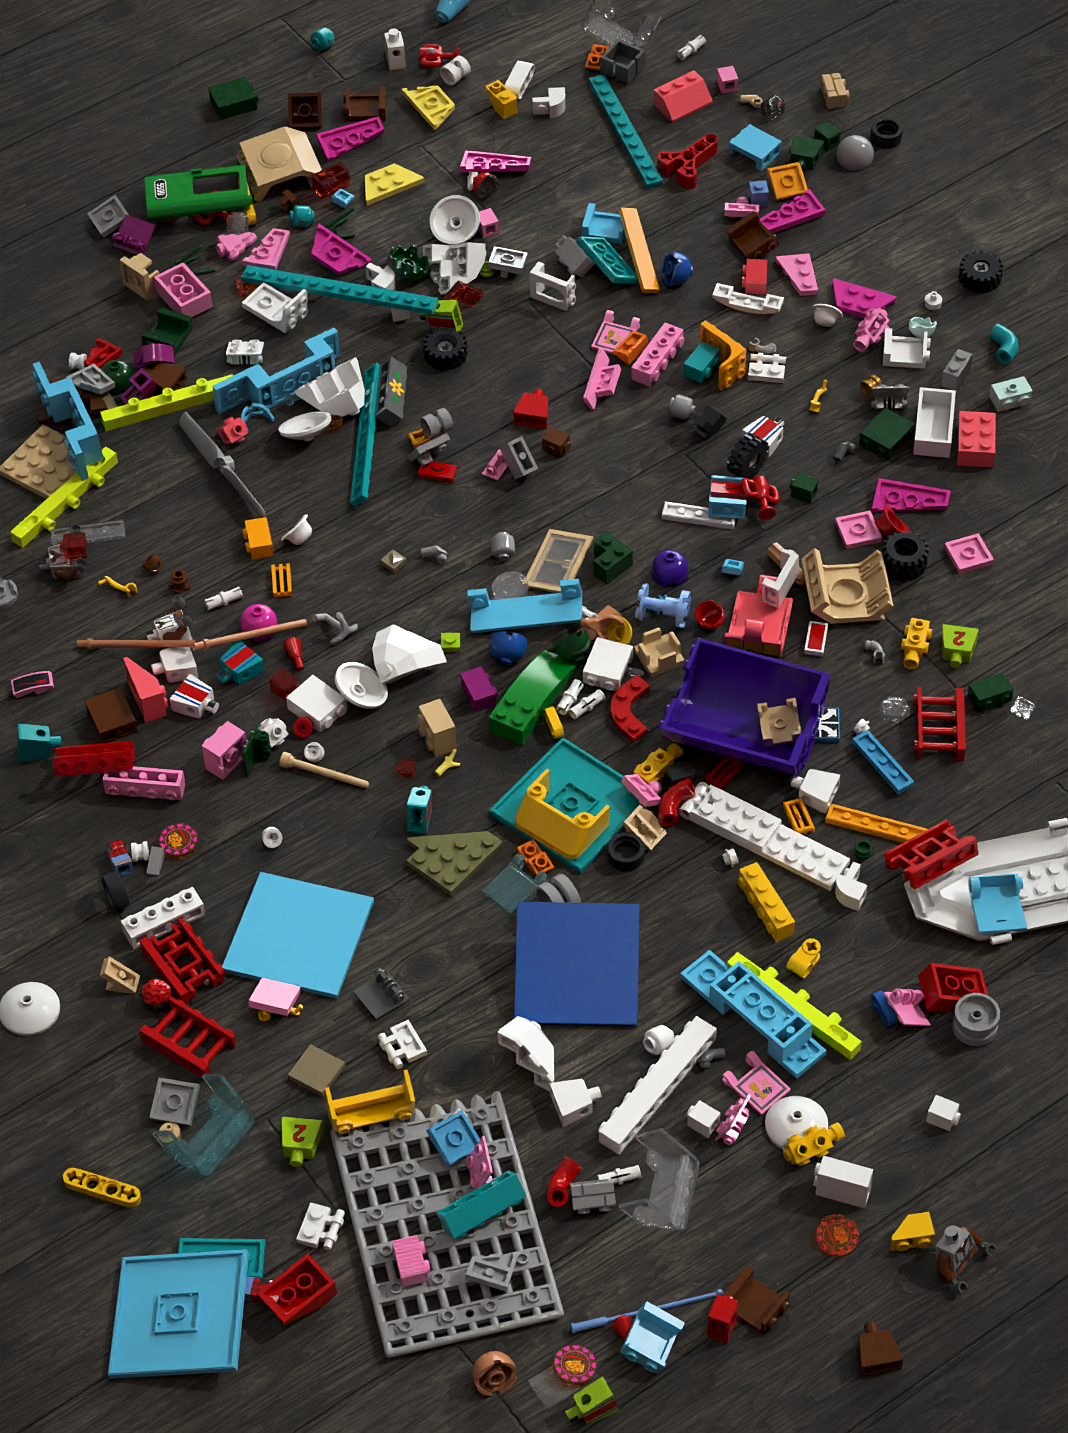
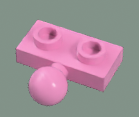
M739 197L736 203H725L724 216L730 218L745 217L752 211L759 215V205L749 204V200L746 197Z
M638 774L625 775L621 782L638 799L640 804L645 807L659 804L661 798L658 795L662 789L659 782L651 781L649 784H646Z

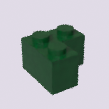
M608 531L594 540V556L597 557L594 560V576L607 585L633 565V550Z

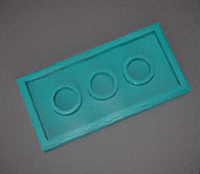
M578 237L576 242L612 283H639L637 274L605 238Z
M180 1238L178 1254L247 1249L249 1252L247 1276L263 1279L266 1242L265 1239Z

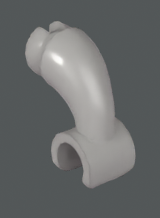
M754 338L753 343L749 342L748 348L750 351L764 353V355H770L776 351V345L773 343L760 346L758 338Z
M866 640L865 650L874 652L873 663H875L876 659H881L883 664L885 653L881 645L874 640Z

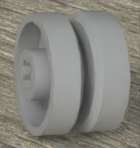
M558 874L551 878L550 883L544 882L535 888L538 902L582 903L573 883L564 874Z
M981 993L966 994L960 998L955 1006L952 1028L955 1036L961 1042L976 1047L987 1045L993 1041L997 1035L1000 1019L999 1006L993 998Z

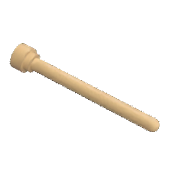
M283 752L280 758V767L288 769L294 766L362 788H368L369 782L297 760L291 753Z

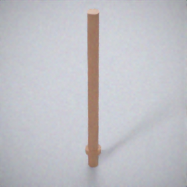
M302 619L210 640L206 638L202 639L201 642L192 643V649L194 651L200 649L209 650L210 647L305 627L307 626V621Z
M88 638L87 640H77V647L87 648L88 650L93 648L192 647V643H195V640H93V638Z

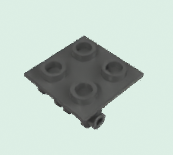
M381 968L376 970V976L373 980L353 991L376 1020L410 1000L388 971Z

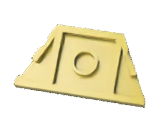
M439 86L417 87V90L407 91V88L402 89L404 97L434 130L455 110V104Z
M395 163L365 175L366 205L368 206L424 183V177Z

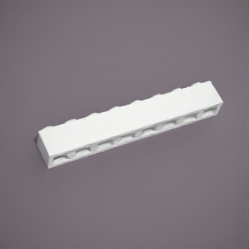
M697 1016L692 1022L689 1021L685 1025L680 1036L677 1035L673 1039L671 1047L662 1052L659 1061L650 1066L644 1079L640 1078L632 1093L629 1092L624 1097L619 1108L616 1107L612 1111L610 1119L600 1125L598 1129L599 1142L620 1155L698 1062L699 1057L714 1043L717 1028Z

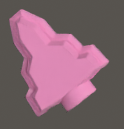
M251 232L240 235H220L216 237L218 242L216 244L217 252L220 257L226 256L230 261H233L239 257V254L245 251L246 247H249L257 240V236Z

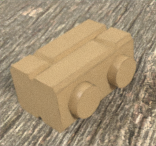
M839 73L822 75L820 87L827 108L846 107L850 95L849 91L845 90V79H842Z

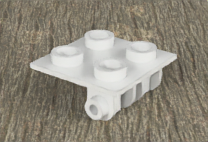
M233 340L229 342L226 351L227 363L240 364L241 359V364H243V356H246V364L249 363V356L250 364L262 363V356L259 355L262 353L264 342L259 340H250L249 342Z

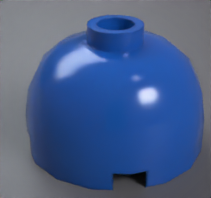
M669 251L670 254H666L662 265V272L665 273V278L662 277V280L667 286H679L684 284L689 279V276L692 275L693 267L686 255L680 252Z
M505 631L495 632L491 635L489 643L490 652L502 665H511V663L520 661L525 655L527 638L518 633H512L511 636L506 635Z

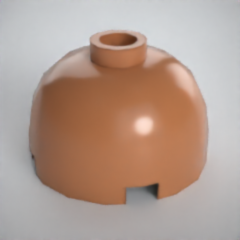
M499 1351L485 1353L476 1360L473 1366L472 1375L475 1386L481 1394L493 1396L492 1392L500 1390V1394H502L516 1382L517 1368L511 1358L505 1353Z

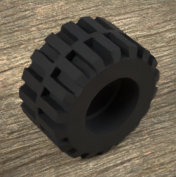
M900 531V533H892V536L889 535L887 540H884L882 555L886 572H888L890 577L894 576L895 579L913 580L914 577L918 578L925 572L929 548L928 543L925 542L923 537H919L917 533L912 534L911 531Z

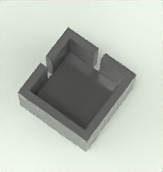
M619 39L600 57V72L612 78L615 76V79L626 84L645 66V50Z

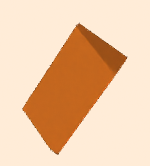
M632 331L616 347L613 354L630 365L648 346L647 335Z

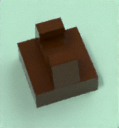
M288 189L282 192L283 198L279 203L282 205L281 209L288 213L293 210L294 206L299 205V202Z

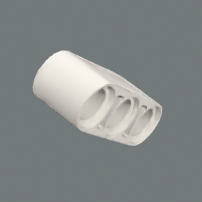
M519 60L505 83V87L517 99L522 98L535 69L534 64Z

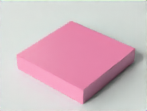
M871 511L835 518V524L846 550L882 541V536L875 525Z
M979 533L947 542L944 545L959 574L993 565L994 559Z
M262 978L249 999V1007L288 1016L301 993V987Z

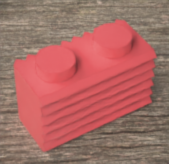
M747 259V264L743 265V275H746V277H742V287H745V294L765 295L767 260Z

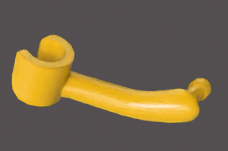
M824 380L822 388L815 392L809 411L819 412L821 402L817 401L820 395L827 391V380Z
M108 576L97 582L98 585L107 582L111 587L126 592L128 597L131 596L130 591L137 593V587L134 583L122 586Z
M300 1004L297 1008L292 1007L289 1014L298 1016L300 1010L303 1009V1005ZM259 1011V1020H270L272 1012Z

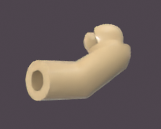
M757 95L740 96L741 104L749 103L755 108H760L763 105V100Z

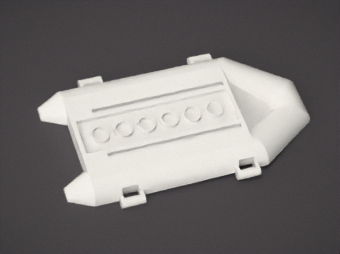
M1063 818L1047 822L1048 828L977 842L979 855L917 889H913L910 886V882L907 881L904 886L916 919L978 941L989 939L992 945L1012 941V934L1068 923V819ZM1065 826L1064 829L1054 830V828ZM1017 873L1023 879V889H1020L1019 897L1027 930L979 934L968 889L969 877Z

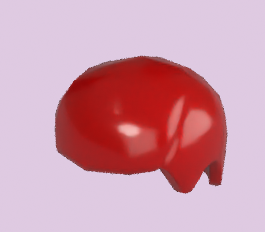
M713 600L703 601L695 610V618L698 624L707 630L717 629L725 619L724 610Z

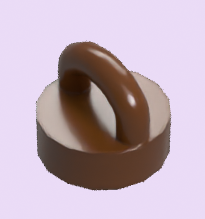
M155 553L143 562L142 567L151 574H157L161 570L163 563ZM158 563L157 568L153 570L152 568Z

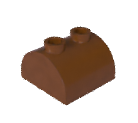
M321 93L288 94L289 127L322 126Z

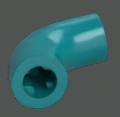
M997 323L993 327L989 338L1001 345L996 352L998 361L1002 364H1009L1019 350L1018 339L1012 331Z

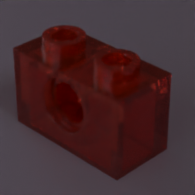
M339 161L313 174V191L321 199H324L336 193L340 188L344 189L350 186L349 170Z

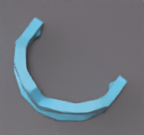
M252 403L250 407L246 406L241 414V419L244 422L255 415H263L268 417L271 422L275 421L269 408L263 404ZM260 408L264 411H254V409Z

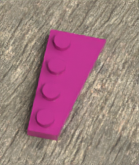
M378 116L318 133L316 138L329 163L383 134L384 127Z
M465 151L460 165V172L529 171L532 157Z
M808 189L801 197L798 195L793 198L791 203L783 204L781 209L772 211L759 220L772 234L825 215V209L811 190Z
M879 478L872 512H884L885 505L889 506L893 511L947 510L951 490Z

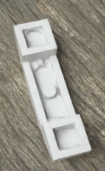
M719 283L716 284L712 294V298L728 307L755 314L780 312L784 297L767 294L765 299L733 292V286Z

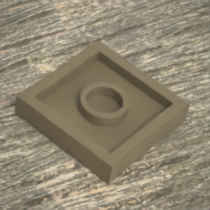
M310 1044L288 1073V1079L323 1097L325 1095V1088H330L346 1067L345 1062Z

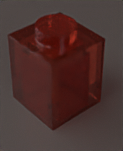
M63 534V541H60V552H64L65 560L87 559L88 544L86 534Z
M283 668L269 679L271 692L286 702V697L300 686L299 679Z

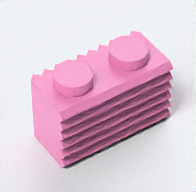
M418 1235L393 1240L392 1246L402 1287L427 1282V1273H431L429 1261L423 1258V1254H426L424 1242H419Z

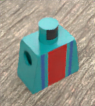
M237 641L220 658L222 671L217 674V677L222 683L231 678L235 683L242 684L264 672L263 659L243 642Z
M427 786L414 787L411 790L407 802V832L427 834L432 812V790ZM421 811V818L416 816V813Z

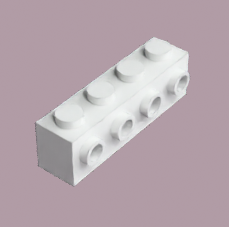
M193 887L182 890L170 898H165L161 902L151 907H146L142 911L121 920L123 933L133 949L140 946L139 940L144 937L150 940L152 935L158 938L171 932V925L174 923L175 925L178 924V919L180 918L185 923H190L204 916V904Z

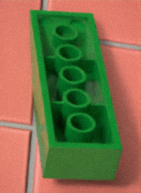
M544 650L519 675L489 716V731L523 746L544 716V709L551 706L578 667V664L570 660H564L558 655Z

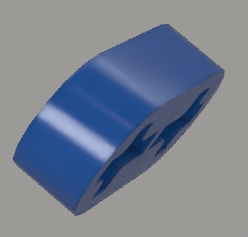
M880 990L872 993V1004L885 1026L889 1027L898 1022L896 1012L888 1004V999L884 992Z

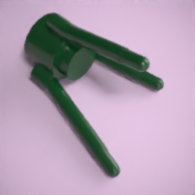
M355 208L346 211L336 219L325 224L324 227L337 234L335 227L348 220L346 216L353 212ZM355 234L340 235L338 237L346 239L355 237Z
M202 246L176 260L175 263L170 265L171 268L181 263L186 265L197 258L196 255L191 258L189 257L202 249ZM205 269L192 272L194 275L215 272V269Z

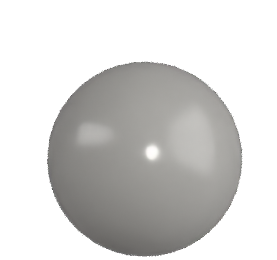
M852 135L840 142L836 157L838 163L843 168L858 171L866 169L871 165L874 158V150L866 138Z

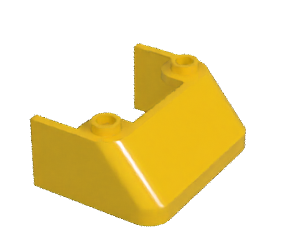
M546 769L528 787L515 816V826L563 857L575 860L609 826L610 806L606 805L596 816L582 812L573 819L543 801L550 790V770Z
M408 1069L403 1070V1085L333 1101L329 1087L325 1088L328 1116L333 1131L339 1134L347 1133L350 1129L393 1119H409L415 1112V1097Z

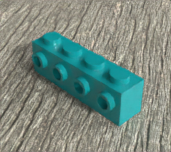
M508 1170L439 1210L436 1214L446 1235L458 1239L465 1236L467 1231L473 1227L482 1226L485 1220L490 1217L501 1215L507 1207L518 1205L521 1199L526 1197V1194L517 1174Z

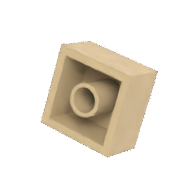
M441 699L420 705L419 714L417 715L420 724L418 731L421 737H425L427 749L432 751L435 757L452 752L453 749L457 750L455 725Z

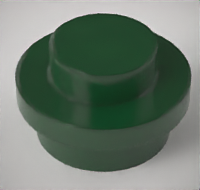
M860 840L855 844L853 852L860 859H868L873 854V846L869 841Z

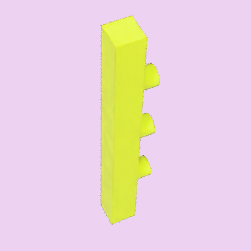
M233 375L210 381L200 378L196 381V385L175 391L171 388H165L162 391L163 394L140 401L137 398H131L126 405L100 412L102 424L105 431H109L214 401L212 386Z
M107 447L103 448L104 460L86 465L89 478L82 480L79 474H74L10 531L12 542L23 548L43 529L52 531L56 526L54 520L69 506L73 509L78 508L80 505V499L78 498L92 485L101 487L104 484L105 478L103 476L118 463L116 452Z
M738 952L727 962V965L731 968L740 961L813 1024L812 1033L847 1059L851 1060L861 1050L862 1041L839 1025L842 1019L837 1013L833 1012L827 1017L807 1002L810 996L805 990L801 989L795 994L777 981L775 978L778 976V972L773 967H768L763 971Z

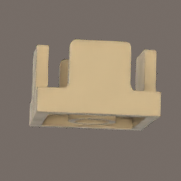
M142 253L133 256L131 259L124 256L120 259L123 285L144 299L149 300L152 297L151 291L155 288L154 276L159 275L160 272L155 270L149 275V272L144 270L152 264V260Z
M660 628L643 633L642 643L634 646V652L650 677L680 667L685 663L680 653L681 644L673 631L669 632V635L665 634L662 636Z

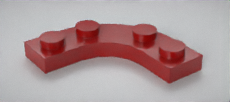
M638 675L619 687L611 700V718L614 725L633 743L648 733V728L636 719L630 710L631 705L638 698L650 691V685Z

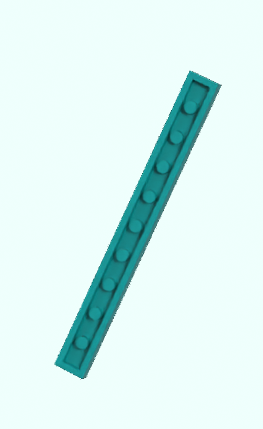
M605 75L589 78V84L646 188L662 186L663 179Z
M377 362L364 372L363 385L365 397L364 405L360 408L350 503L354 506L366 501L368 498L374 432L376 429L375 407L380 364Z

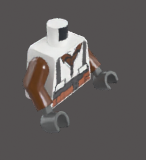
M176 594L173 597L172 603L175 604V607L171 608L168 615L154 621L156 629L146 632L148 640H192L189 626L193 623V617L188 612L183 614L182 610H179L186 605L185 600L180 595Z

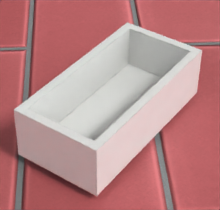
M920 387L913 455L950 457L956 391Z

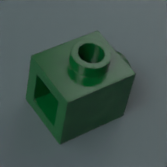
M826 121L815 128L814 139L824 141V149L829 151L840 144L841 131Z
M798 473L789 485L791 497L811 504L818 492L819 479Z

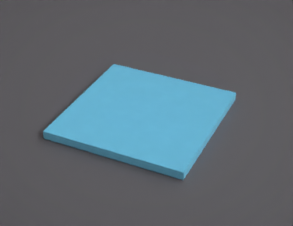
M260 872L222 967L225 973L259 981L262 978L300 986L301 991L338 999L372 909L374 898Z
M248 1250L122 1257L108 1368L109 1378L237 1371L248 1269Z

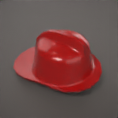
M887 505L884 506V512L875 520V525L886 537L892 536V533L910 531Z

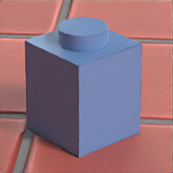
M766 180L749 182L750 204L759 205V208L768 207L769 191Z

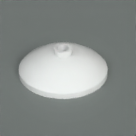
M451 195L443 198L434 206L430 215L432 233L439 241L447 245L467 242L475 235L480 224L478 208L469 198L461 195Z
M321 411L298 415L282 423L279 427V433L285 438L310 441L328 427L331 422V416L329 413Z
M347 662L342 664L335 673L336 686L341 695L350 703L361 708L374 709L380 707L386 701L388 696L387 686L385 683H381L378 673L370 667L361 663Z
M38 982L19 984L11 988L0 1001L1 1023L10 1032L21 1036H32L46 1031L56 1022L60 1013V1002L55 991L49 986Z
M802 1096L782 1098L775 1102L766 1114L765 1129L767 1135L776 1146L785 1150L784 1144L788 1143L787 1138L799 1134L801 1137L807 1134L805 1130L817 1125L818 1128L825 1127L826 1130L828 1129V1119L823 1108L815 1101ZM819 1137V1138H818V1144L820 1145L822 1142H821V1139H820V1137ZM800 1146L799 1151L804 1152L805 1150Z

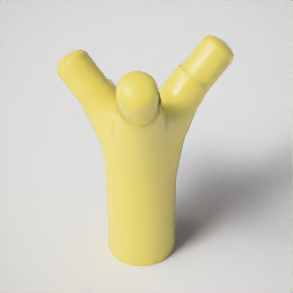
M453 749L449 757L446 756L444 762L434 771L438 777L451 767H460V763L452 761L457 751L456 749Z

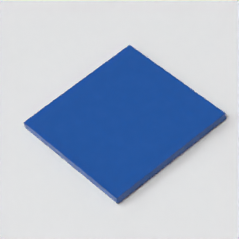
M517 902L514 1019L519 1016L529 1021H535L538 1024L637 1026L639 904Z

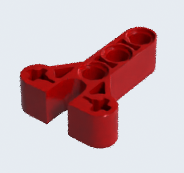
M712 133L706 134L685 151L659 152L657 154L658 172L666 177L676 172L677 184L685 189L695 188L697 185L696 169L717 154V135Z

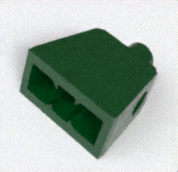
M793 135L790 164L800 162L802 172L804 169H814L823 155L824 141Z

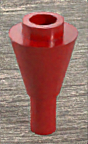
M290 637L283 643V648L294 661L297 671H301L304 669L301 660V640Z
M621 1315L614 1320L615 1323L612 1325V1328L625 1341L633 1322L631 1316Z

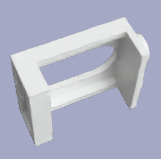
M538 262L530 271V297L564 311H567L570 306L574 305L576 301L575 276L572 275L567 282L545 274L544 264ZM545 285L559 290L563 294L564 300H557L542 294Z

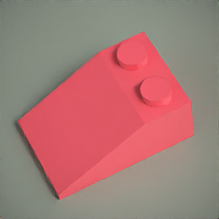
M128 657L123 658L127 682L145 723L167 716L166 708H168L166 697H164L166 696L164 686L159 684L156 677Z

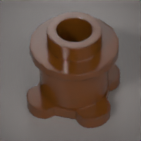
M178 569L170 574L169 585L173 587L175 594L191 589V584L187 582L188 574L186 571Z

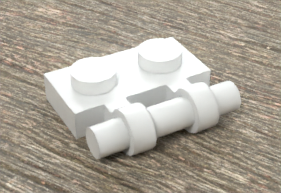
M764 353L751 354L750 361H757V363H750L748 380L783 383L785 366L778 364H786V357H781L779 354H774V356L763 355Z
M409 1020L391 1027V1036L386 1037L385 1033L378 1035L379 1045L382 1050L386 1051L389 1062L394 1064L396 1069H400L403 1066L401 1059L404 1057L410 1063L427 1055L425 1046ZM396 1043L400 1048L397 1051H395L392 1047Z
M310 1203L296 1239L297 1243L318 1248L321 1241L325 1242L323 1245L324 1249L331 1250L332 1245L337 1241V1232L343 1225L345 1212L338 1209L335 1215L330 1216L331 1208ZM326 1225L331 1226L329 1232L325 1233L324 1229Z

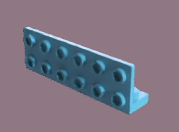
M579 579L560 580L562 593L489 600L486 588L468 590V599L471 606V633L581 622L582 590Z

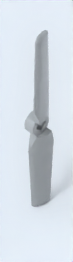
M184 412L180 419V427L213 468L219 467L225 478L260 518L266 517L264 509L234 473L235 464L232 457L229 455L224 456L212 439L187 412Z

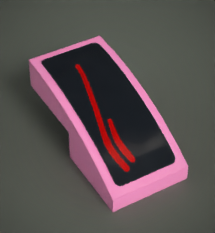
M50 671L31 673L11 680L13 695L16 698L33 691L38 695L54 688Z

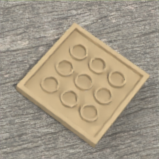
M42 425L0 466V475L45 499L49 498L75 474L72 465L74 462L70 463L67 456L69 450L66 449L64 443L66 436Z

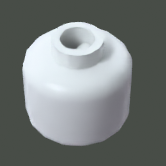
M664 1025L648 1030L643 1040L645 1049L654 1055L662 1054L665 1049L668 1050L673 1044L674 1033Z

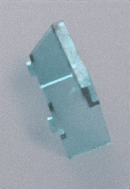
M203 1074L202 1076L214 1091L207 1100V1108L213 1116L188 1144L184 1139L177 1138L173 1132L154 1131L152 1133L173 1159L195 1173L204 1176L211 1175L255 1122L253 1112L225 1077L217 1074Z

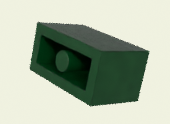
M1003 672L970 683L967 696L976 711L980 712L1012 701L1014 688Z

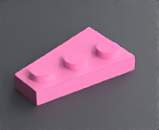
M273 228L263 238L262 243L251 251V255L242 260L243 266L250 265L276 270L289 240L290 231Z
M810 254L777 256L775 258V262L782 267L783 273L790 278L791 284L800 296L818 295V287Z

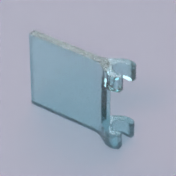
M520 853L516 854L511 863L482 890L485 895L511 915L517 910V902H525L535 893V888L538 885L549 882L546 879L548 875L543 871H540L535 879H532L523 872L521 868L526 863L523 861L525 857Z

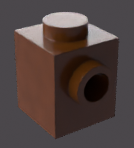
M551 427L542 438V450L550 455L561 458L570 450V435Z

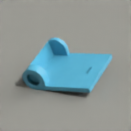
M1017 873L969 877L968 889L979 934L1027 930L1019 897L1020 889H1023L1022 877H1019Z

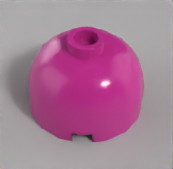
M253 604L247 607L240 618L241 633L277 625L275 613L270 607L263 604ZM274 633L255 637L253 641H265L271 638Z

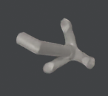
M340 612L336 613L337 620L327 613L313 615L314 622L325 621L340 632L337 637L330 641V645L338 644L348 634L355 632L358 624L348 626L343 614Z

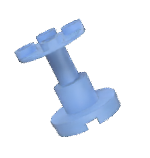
M643 584L642 590L640 589L638 593L640 605L636 609L635 618L642 621L646 608L663 611L665 616L676 617V627L684 629L687 621L683 620L689 613L691 592L682 590L679 599L666 597L665 600L648 597L649 584Z

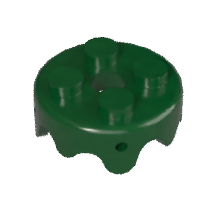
M400 245L396 248L392 246L387 258L388 266L402 279H423L428 274L432 264L431 261L428 262L427 256L422 258L418 256L416 245H411L407 249H403Z

